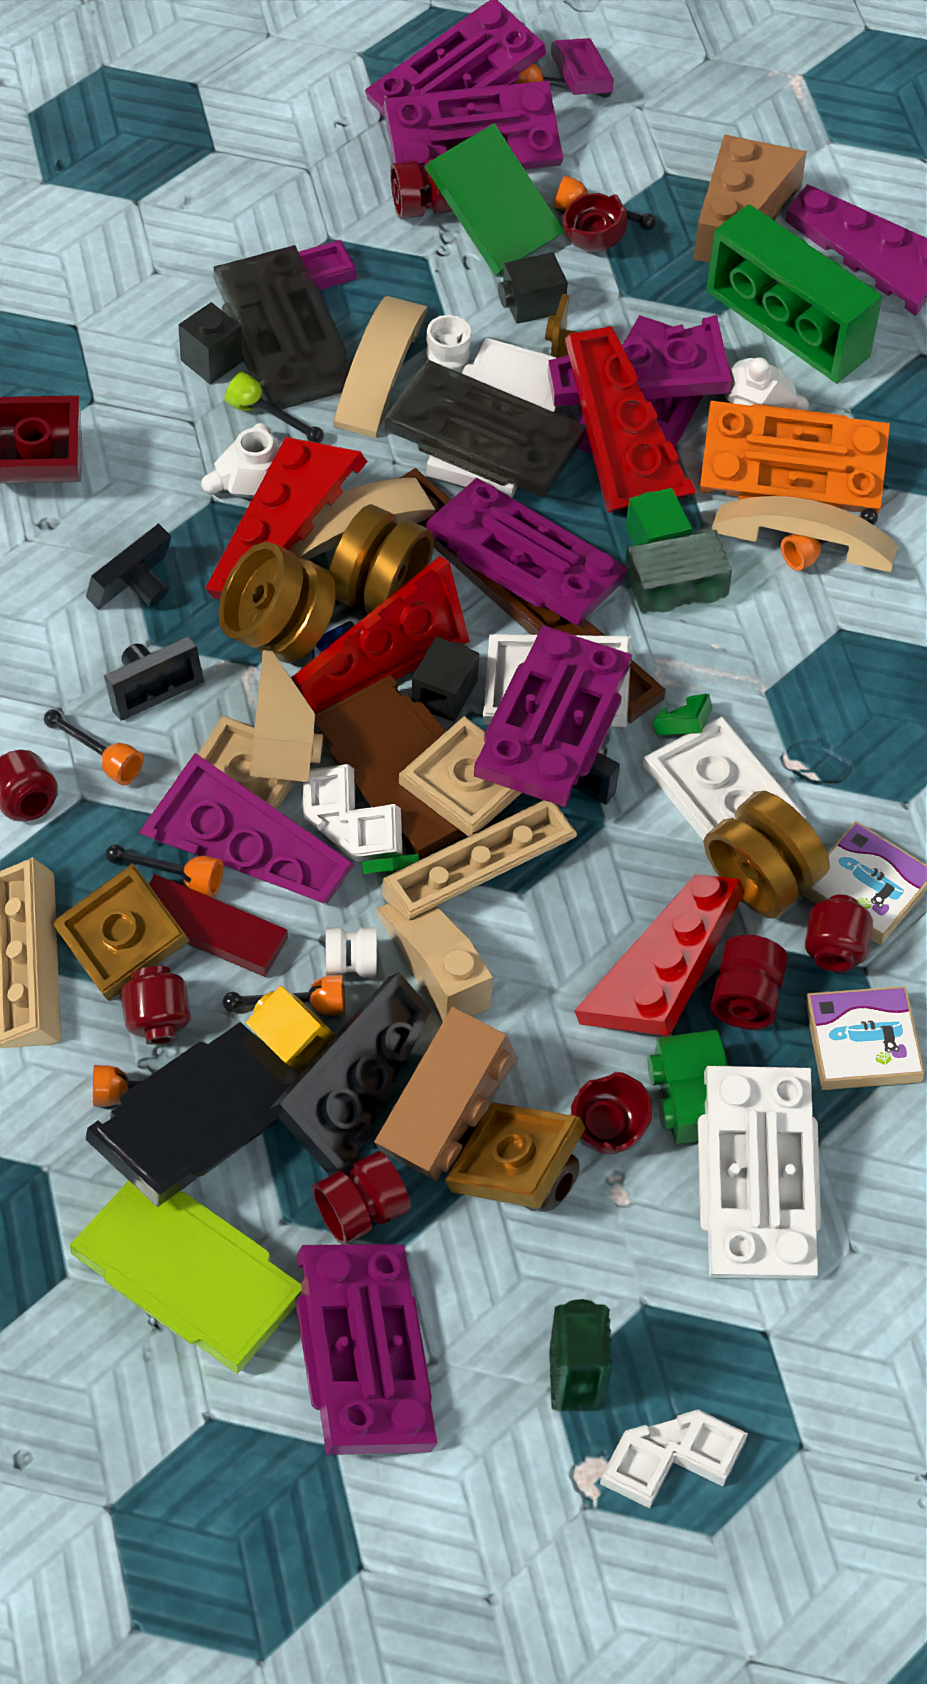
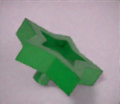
M419 854L362 862L363 874L386 871V876L395 873L396 870L418 862Z

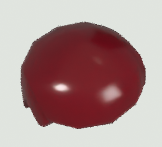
M601 193L582 194L569 203L562 216L565 234L575 247L588 253L606 251L618 244L625 234L627 227L626 207L623 206L616 194L610 197Z
M617 1071L608 1076L591 1079L586 1082L574 1097L570 1108L571 1115L580 1117L585 1127V1131L579 1139L580 1142L590 1149L608 1155L627 1151L638 1144L652 1121V1099L642 1082L623 1072Z

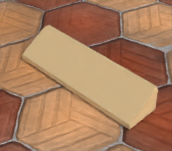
M543 800L383 878L382 896L407 919H411L575 838L577 832L555 803Z
M33 857L0 871L1 1048L51 1045L61 1041L57 929L52 924L56 920L54 874Z

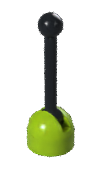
M242 371L230 382L224 396L225 403L244 412L260 407L305 434L308 441L316 443L323 441L324 432L321 428L317 426L309 427L262 399L261 385L255 378Z

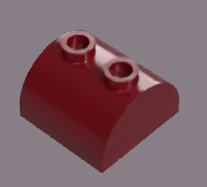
M79 395L0 397V484L81 482L82 429Z

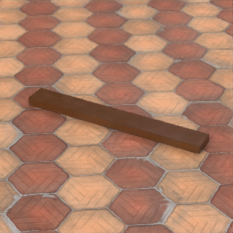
M416 468L400 477L416 478L435 508L436 513L451 500ZM429 519L417 524L426 528ZM438 537L434 540V548L530 635H538L542 625L571 635L605 636L587 619L577 626L545 606H534L458 560L456 557L457 553L447 548L448 543ZM632 659L627 722L630 724L664 700L666 691L664 687Z

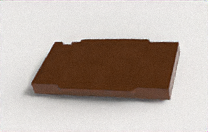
M388 675L315 714L314 733L323 734L322 743L329 750L331 757L337 765L348 764L354 768L355 787L371 807L395 804L401 808L402 842L412 854H419L420 861L466 834L399 784V773L446 731L423 703L413 702L407 694L402 696L397 689L398 683L391 675Z

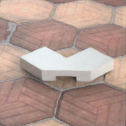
M348 764L310 770L308 782H303L304 818L356 862L402 856L401 808L391 804L355 810L354 768Z
M700 1410L677 1415V1418L654 1426L648 1427L643 1425L626 1430L601 1476L600 1484L648 1508L651 1507L673 1463L718 1485L724 1486L746 1442L748 1433Z

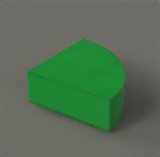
M705 693L689 696L686 698L687 705L679 707L668 713L667 707L661 710L652 721L656 736L701 733L713 709L710 695Z

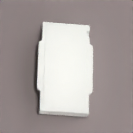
M485 338L474 363L464 367L435 429V436L438 440L426 464V476L463 487L469 485L475 478H479L513 498L527 464L533 462L557 409V406L553 405L547 373L548 360L556 359L557 357Z
M707 1066L704 1070V1085L707 1087L705 1114L701 1115L698 1119L700 1227L708 1232L709 1278L815 1279L818 1276L816 1232L821 1228L818 1123L812 1117L811 1068Z

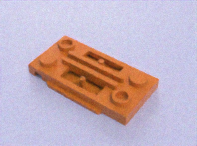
M711 401L699 492L725 491L726 495L737 496L738 500L761 496L796 497L829 504L847 511L862 512L866 508H873L879 514L890 423L759 404L750 406Z

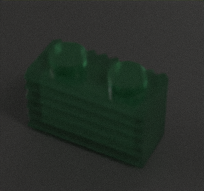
M716 529L627 547L625 566L628 567L626 575L640 612L646 614L648 611L664 613L675 609L677 606L681 607L683 604L690 605L693 602L709 604L729 595L732 566L729 564V558L726 556V551L723 549V544H721Z
M587 1299L571 1300L554 1307L549 1349L551 1409L555 1411H600L606 1404L613 1363L611 1359L612 1349H610L612 1342L610 1339L611 1329L609 1328L611 1321L609 1318L610 1309L605 1304H596Z

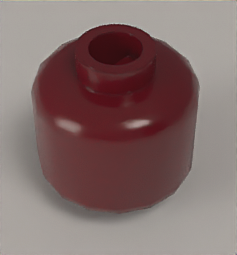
M19 749L2 755L0 757V810L3 815L18 822L35 820L45 815L54 805L58 795L57 781L45 762L31 750Z
M843 894L833 895L827 900L818 902L811 908L804 948L820 968L831 972L850 971L854 966L866 960L868 956L873 918L870 912L860 905L855 898Z
M150 966L138 969L131 973V980L126 982L121 989L120 995L125 1027L132 1035L145 1037L146 1044L159 1045L176 1040V1032L185 1028L191 1020L186 982L180 975L171 973L170 967Z

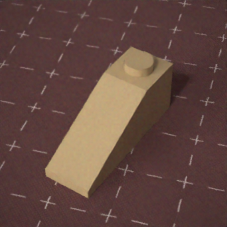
M263 650L250 776L308 782L310 763H320L323 734L314 733L315 713L273 651Z
M389 903L377 908L376 914L442 1023L452 1006L470 1016H475L491 1008L493 982L491 973L469 938L437 906L411 919H407Z

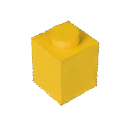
M281 985L275 991L265 994L256 1003L253 1009L254 1014L245 1022L287 1065L300 1073L306 1069L335 1037V1034L296 995Z

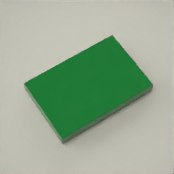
M495 123L431 160L425 166L430 177L495 276L504 271V263L524 259L565 232Z

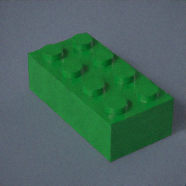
M751 204L745 206L714 230L706 292L836 384L871 357L883 296L870 285L860 281L838 263L808 245L805 240L795 236Z

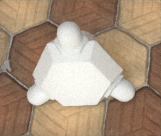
M762 357L755 359L747 358L737 361L729 367L732 385L730 393H725V398L730 403L750 406L759 404L808 410L809 402L804 396L797 395L795 383L780 368L769 365L766 359Z
M258 423L253 428L244 430L214 463L215 468L213 472L203 477L201 482L202 489L208 494H215L224 489V491L229 490L230 494L236 497L253 498L282 443L271 434L270 427L265 423Z

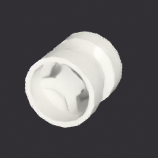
M443 315L429 323L427 328L428 347L426 351V364L432 373L446 378L457 377L462 374L464 367L469 364L471 329L464 319L453 315Z
M326 927V976L357 973L361 978H376V927H361L357 932H345L341 927ZM346 940H351V965H346Z

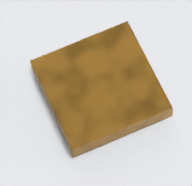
M133 863L52 922L108 1001L120 993L124 984L131 980L132 972L141 968L158 965L190 941Z
M492 1102L445 1181L450 1191L454 1193L540 1209L585 1131L584 1124L578 1116Z

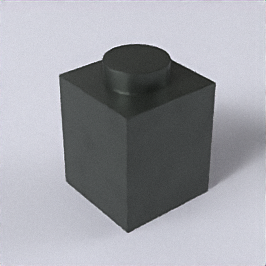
M554 252L504 263L503 282L498 283L499 299L503 308L509 307L516 324L549 317L550 314L556 315L562 294H567L568 282Z
M212 302L178 324L180 360L210 385L243 362L241 325Z
M436 636L412 677L411 700L423 703L431 714L455 722L478 681L479 652L471 650L462 643L450 642Z

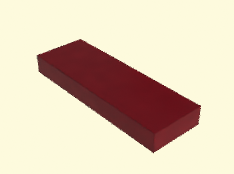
M154 874L149 882V886L190 940L186 944L263 977L267 975L288 939L287 929L157 874Z

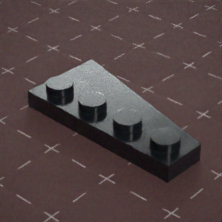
M400 972L389 976L270 1107L271 1111L329 1176L338 1171H342L348 1176L351 1175L356 1155L360 1147L367 1144L374 1129L372 1123L381 1104L387 1102L395 1086L392 1083L400 1065L407 1061L432 1010Z

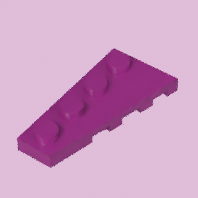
M809 184L803 188L788 207L785 222L825 251L833 249L844 258L843 264L855 273L860 269L876 280L875 287L887 296L892 293L905 301L904 308L916 316L927 302V238Z
M717 315L703 318L702 325L685 329L683 324L666 328L664 335L643 340L640 335L624 340L622 347L638 376L637 383L645 399L725 394L731 391L732 379ZM569 355L548 360L547 373L553 405L581 404Z
M194 753L139 831L143 836L193 855L221 859L225 867L325 905L329 903L355 866L354 863L197 753Z

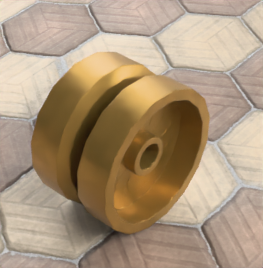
M372 504L363 507L353 517L343 533L330 566L329 572L335 581V600L353 608L364 603L366 613L372 612L430 564L434 547L433 532L409 520L397 526L396 516L391 512Z
M267 541L254 545L241 556L231 570L223 587L218 608L219 625L225 636L247 646L257 647L258 651L262 653L263 650L273 651L279 661L290 663L300 660L315 647L325 633L335 604V581L327 569L309 560L298 558L295 553Z
M762 790L754 792L738 806L735 812L736 819H723L709 831L704 838L703 844L705 853L719 877L740 879L744 890L741 902L764 917L778 918L796 902L799 896L798 890H810L827 875L830 869V862L821 839L808 821L793 806L778 795Z

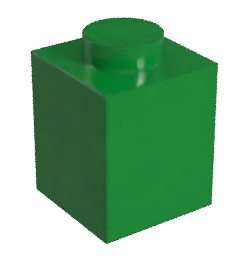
M668 488L656 492H645L639 496L629 498L626 529L645 568L687 558L692 527L673 489Z

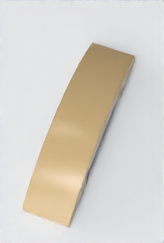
M387 295L382 299L364 332L337 407L333 427L373 438L377 437L389 407L391 390L411 342L415 343L426 317L428 306Z
M394 478L368 483L344 491L332 506L325 504L311 521L314 529L304 541L299 540L289 548V551L295 553L298 558L310 561V558L337 547L353 517L369 504L394 514L397 519V526L407 520L416 524L431 518L436 513V510L416 478Z
M761 496L722 504L719 507L711 530L713 533L756 542L761 527L847 545L849 549L846 563L887 572L892 570L898 544L887 534L861 517L829 504L796 497Z

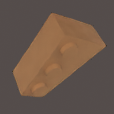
M724 135L698 221L693 260L710 263L714 230L748 204H751L775 220L781 213L782 206L791 195L795 196L801 189L807 151Z
M452 1006L374 1141L381 1152L435 1182L443 1171L448 1173L460 1156L462 1142L472 1127H475L480 1121L487 1105L518 1061L507 1035Z

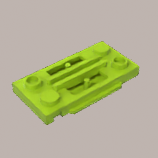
M128 1180L70 1244L71 1254L101 1275L106 1284L186 1342L196 1344L236 1374L243 1369L296 1307V1301L302 1295L301 1283L269 1262L270 1255L266 1249L185 1192H178L159 1207H156Z

